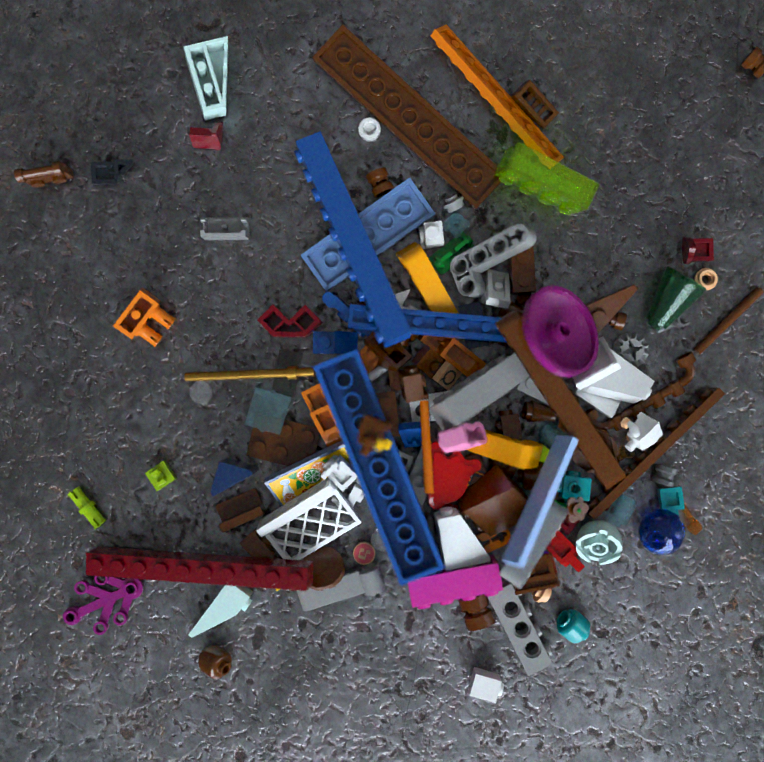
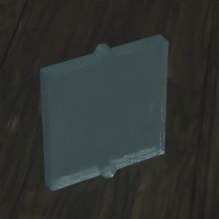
M256 387L244 425L260 429L261 432L268 431L280 435L291 397L278 394L275 390L268 391Z

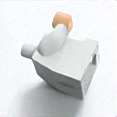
M642 412L637 415L636 422H632L627 417L620 422L622 428L627 429L629 427L626 435L628 443L625 445V448L630 452L636 447L643 451L655 444L663 435L659 422Z

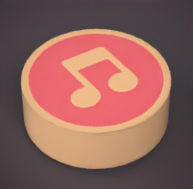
M367 541L359 542L353 550L355 561L361 565L371 563L375 558L374 546Z

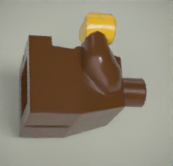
M365 414L359 427L358 443L362 444L359 453L368 456L371 449L381 451L384 448L389 450L392 441L384 438L386 431L391 430L392 424L374 415Z

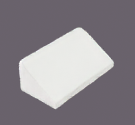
M577 386L572 394L608 418L614 416L621 402L582 392Z

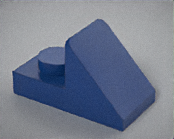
M313 331V354H346L358 349L357 332Z

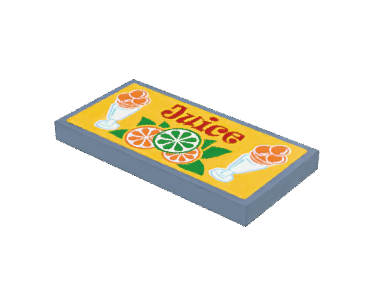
M343 440L265 477L264 483L280 506H283L325 480L321 477L324 472L322 467L329 459L333 458L335 460L341 455L352 467L353 465Z

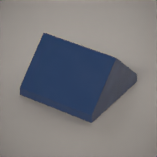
M231 458L219 461L210 492L212 497L259 471L258 466Z

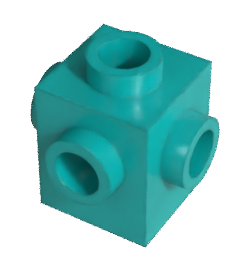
M567 470V474L563 475L557 489L558 496L564 498V502H567L570 497H582L584 501H590L592 478L581 476L579 471Z

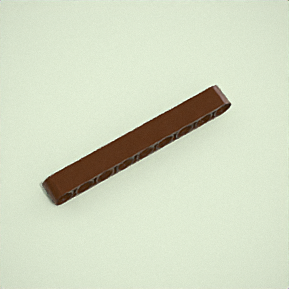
M513 310L495 323L496 327L512 351L517 355L568 435L578 440L576 447L600 483L608 490L626 477L624 471L561 376L546 369L532 353L525 337L523 319L518 312Z

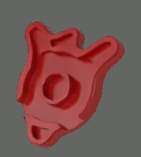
M434 441L431 442L434 493H429L427 496L429 506L433 509H440L445 504L458 500L465 493L470 477L481 469L482 464L478 459H464L460 451H453L449 456H446L439 443Z

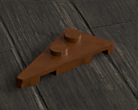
M636 285L625 286L606 297L602 296L586 303L598 333L638 290Z

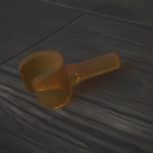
M625 445L621 446L616 461L619 463L624 458H632L635 456L636 451L626 455Z
M684 503L685 509L682 510L691 522L686 526V529L692 535H697L702 530V524L692 516Z

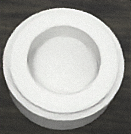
M364 118L359 124V135L363 140L374 141L379 137L381 127L375 118Z

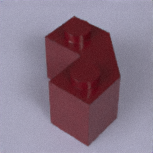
M274 304L257 319L276 338H308L323 323L306 305L290 320Z

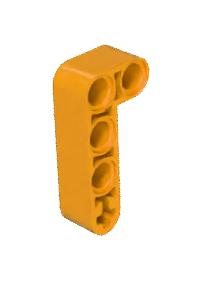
M413 242L398 251L396 255L399 261L409 273L429 311L459 314L422 247L417 242Z
M485 429L487 443L466 449L467 451L518 468L531 469L539 465L543 444L532 440H517Z

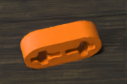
M506 529L502 531L506 532L503 535L504 539L502 541L499 538L491 540L497 534L490 537L485 531L475 534V537L480 539L481 542L489 540L483 547L487 553H490L505 546L510 541L511 535L509 530Z

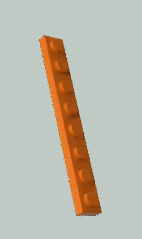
M446 24L433 31L430 36L434 39L436 45L465 74V78L473 83L479 90L480 95L488 100L494 107L495 112L504 118L509 124L510 129L519 135L524 141L525 146L534 152L540 163L549 170L558 164L564 156Z

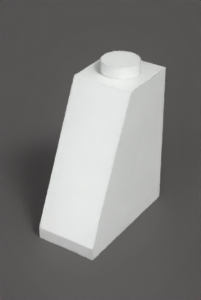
M611 350L620 369L581 389L585 393L635 404L640 400L645 401L652 393L650 388L655 381Z
M443 507L439 511L433 512L440 556L446 571L491 562L489 555L456 508Z

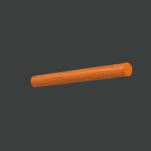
M419 401L424 494L434 493L429 401Z

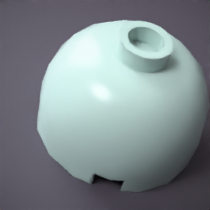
M604 520L589 521L581 527L577 534L576 551L582 559L590 563L591 560L599 561L598 564L602 565L613 563L621 555V534L610 522Z

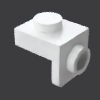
M341 455L335 460L333 458L329 459L322 467L324 472L321 477L323 479L328 477L342 492L357 478L354 468Z
M357 483L350 495L341 491L352 507L356 501L361 503L365 496L361 485ZM334 495L331 501L339 507L340 501Z

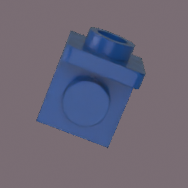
M421 421L400 423L398 431L404 447L422 446Z

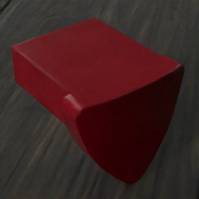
M215 122L213 129L190 127L189 136L193 148L221 150L223 122Z
M684 237L682 241L683 263L714 261L713 238L692 239Z

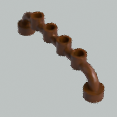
M693 352L684 353L676 358L679 367H685V375L680 379L671 381L661 390L652 392L645 401L642 400L630 405L628 409L615 414L603 423L596 420L599 414L595 408H590L584 411L594 428L605 430L614 428L615 431L623 429L620 422L625 417L630 418L633 416L634 420H637V415L640 412L647 414L645 409L652 405L656 409L666 404L664 398L672 394L673 397H678L685 393L684 386L691 382L695 375L693 363L696 361Z

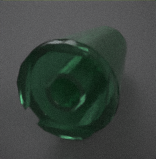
M667 266L664 269L646 316L649 319L647 324L658 331L661 327L667 329L704 294L706 288L679 271Z

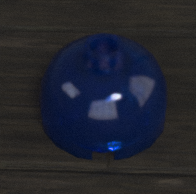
M655 509L653 512L646 513L640 521L638 538L648 552L660 556L670 555L681 547L685 539V525L679 520L680 517L677 514L666 509Z

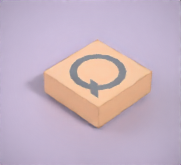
M445 361L432 379L449 391L462 373Z

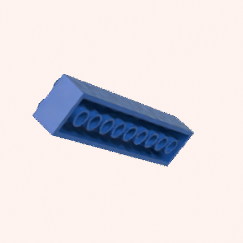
M353 350L313 366L400 586L445 569L391 431H386L384 438L392 441L389 450L384 448L381 451L371 449L368 456L359 453L362 444L358 443L359 427L365 414L374 415L386 421L359 350Z

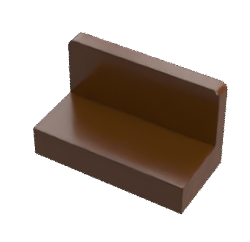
M256 488L216 505L222 521L219 524L222 533L266 513Z

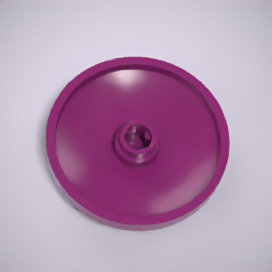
M560 286L544 287L529 297L523 311V328L528 345L537 360L550 372L562 377H574L589 370L597 358L599 339L594 319L582 300L573 292Z

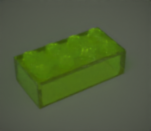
M520 142L505 150L494 174L500 177L499 180L506 185L513 184L519 187L520 192L539 197L538 200L545 205L552 204L558 207V211L565 215L588 210L599 187V184Z

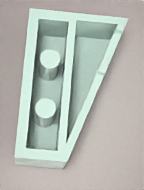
M228 36L184 46L185 58L204 120L226 116Z

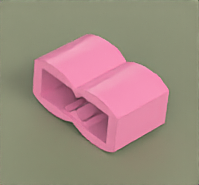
M480 422L464 423L442 430L438 434L439 445L447 453L463 451L483 445L488 441L484 425Z

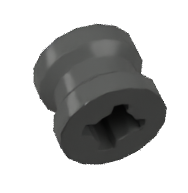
M655 464L656 473L652 476L651 481L673 487V478L678 470Z

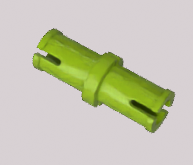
M80 486L68 494L80 509L78 512L81 515L84 514L95 530L107 521L96 509L95 502L89 500Z

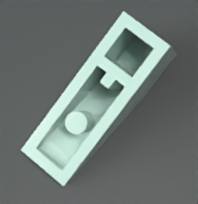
M225 585L189 633V636L192 638L236 616L241 609L245 612L253 601L250 599L253 591L247 587Z

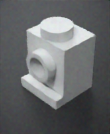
M442 221L426 222L423 224V227H419L420 246L422 249L441 248L444 246Z

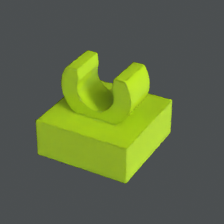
M166 460L145 473L156 491L161 490L177 479Z

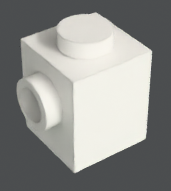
M474 667L468 685L469 696L496 703L497 697H501L504 689V683H502L500 674Z

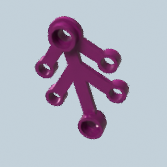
M99 576L94 577V581L98 585L107 583L119 588L114 592L91 585L87 580H80L74 586L75 592L79 595L87 593L99 599L82 607L76 605L69 607L63 613L64 622L68 625H75L82 620L84 615L103 607L99 621L93 626L94 633L102 635L109 628L108 621L116 600L123 598L120 611L114 615L113 621L118 626L125 624L129 618L128 612L133 599L138 598L143 592L144 586L140 579L127 578L123 580L118 577H105V581H101ZM79 584H83L85 586L84 591L80 590ZM129 585H133V586H134V588H135V591H134V592H130V591H129V589H128V586H129ZM69 613L74 615V620L69 618ZM118 615H122L124 621H119ZM98 624H102L104 626L103 631L98 629Z

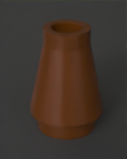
M533 400L530 402L526 401L522 408V419H526L527 422H554L556 419V415L550 407Z

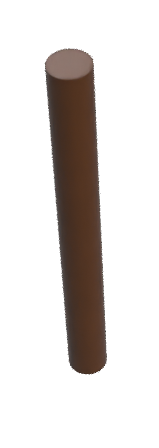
M757 286L693 350L700 355L764 293L763 289Z

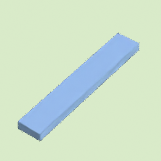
M556 435L502 558V561L524 568L578 440L575 437Z

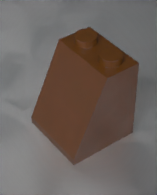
M496 464L465 491L457 502L461 507L459 509L461 515L466 520L471 518L473 525L478 531L482 532L484 530L491 537L518 524L529 498L523 489Z

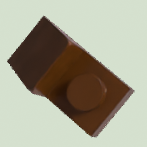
M374 332L364 339V344L379 357L378 366L397 372L412 358V355L399 343L384 348L382 342H377Z
M425 344L411 362L432 379L445 360Z

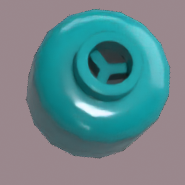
M575 609L564 610L559 614L556 622L557 630L568 641L579 643L589 637L590 622L584 615Z

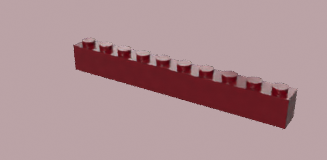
M98 546L86 553V575L307 591L313 584V561Z

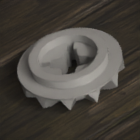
M625 333L616 339L613 351L633 366L638 367L645 363L649 355V345L643 336L637 333ZM629 343L632 347H639L634 352L633 357L631 354H623L624 351L629 349Z

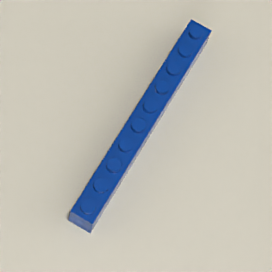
M321 131L297 140V150L294 151L295 157L299 164L303 163L304 165L303 175L307 183H312L314 188L311 189L315 202L320 201L322 206L320 213L324 222L328 221L331 226L328 230L333 242L337 241L340 246L337 249L342 262L346 260L349 268L346 271L351 282H356L358 287L355 289L360 302L364 301L367 307L364 310L369 323L373 322L376 330H373L377 342H382L384 348L409 339L411 330Z

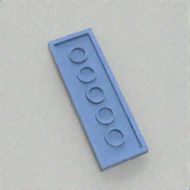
M408 178L358 215L376 255L379 256L434 217L435 212L411 178ZM330 234L301 254V257L326 292L349 277L346 271L349 268L346 260L342 262L337 251L340 246L337 241L333 242Z

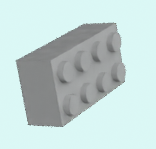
M515 353L508 357L506 354H503L487 363L482 369L469 375L466 380L454 385L445 394L443 393L432 400L434 405L429 408V411L442 430L459 426L530 377Z

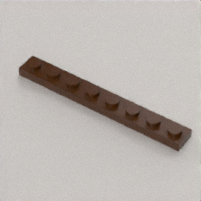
M708 387L699 394L700 399L695 404H689L683 410L684 414L679 419L672 420L667 425L668 430L655 444L651 445L646 451H640L634 458L636 461L630 466L627 465L622 468L626 475L624 479L608 490L603 487V492L598 497L595 496L587 502L589 507L587 515L596 520L711 409L725 393L719 387Z

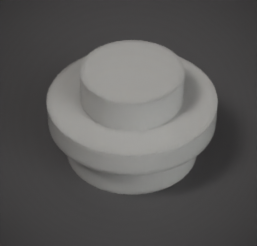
M457 194L449 196L445 199L446 203L443 205V208L447 209L448 213H451L463 207V195L459 197Z

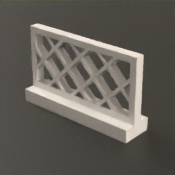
M326 478L260 519L256 531L261 537L265 536L283 559L301 560L362 523V519L337 486L329 478ZM335 495L340 501L339 507L326 505V500ZM311 508L322 509L321 518L307 516L308 510ZM324 511L338 512L337 520L323 519ZM340 513L350 514L354 520L349 523L340 522ZM293 519L304 520L303 529L290 527V521ZM306 521L320 523L318 532L305 530ZM322 524L335 526V531L331 534L322 533ZM276 530L285 531V540L275 538L272 532ZM288 533L302 534L300 543L288 541ZM304 535L317 537L316 543L313 545L303 543ZM286 546L299 548L298 554L290 557L286 552Z

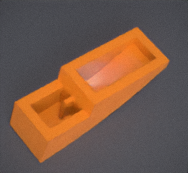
M418 335L417 339L432 348L440 357L453 365L467 378L486 365L483 360L455 338Z

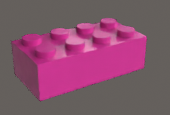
M493 554L489 555L491 562L450 571L443 569L408 583L412 608L426 609L434 603L448 605L453 603L455 599L462 598L463 601L475 599L477 595L495 596L499 594L498 591H503L499 564Z

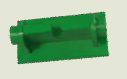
M463 231L428 259L442 276L450 270V263L455 256L474 247L473 240Z

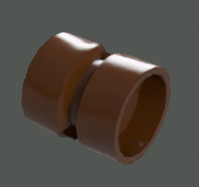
M485 594L477 595L475 599L463 601L462 598L458 599L461 611L466 613L464 620L468 631L485 629L495 623L491 608H487L489 601Z

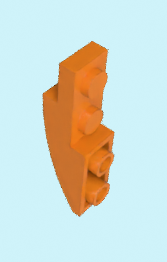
M320 383L301 392L311 412L309 414L327 447L341 441V435Z

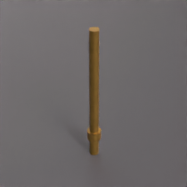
M288 366L284 369L187 372L184 378L185 381L284 377L290 380L298 379L299 377L316 376L314 367L298 368V366Z

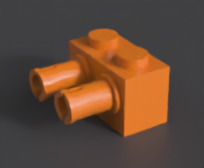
M142 287L113 327L130 339L139 335L155 347L163 335H160L146 325V320L152 317L168 330L176 318L160 308L159 303L161 300Z

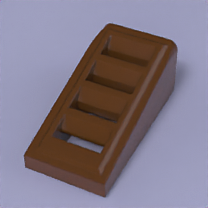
M531 80L524 82L511 95V98L542 129L559 114ZM527 91L529 94L523 98L522 95ZM534 97L536 100L529 105L528 102ZM541 104L542 107L535 112L534 109ZM545 110H548L549 113L543 119H541L540 116L542 115V113Z

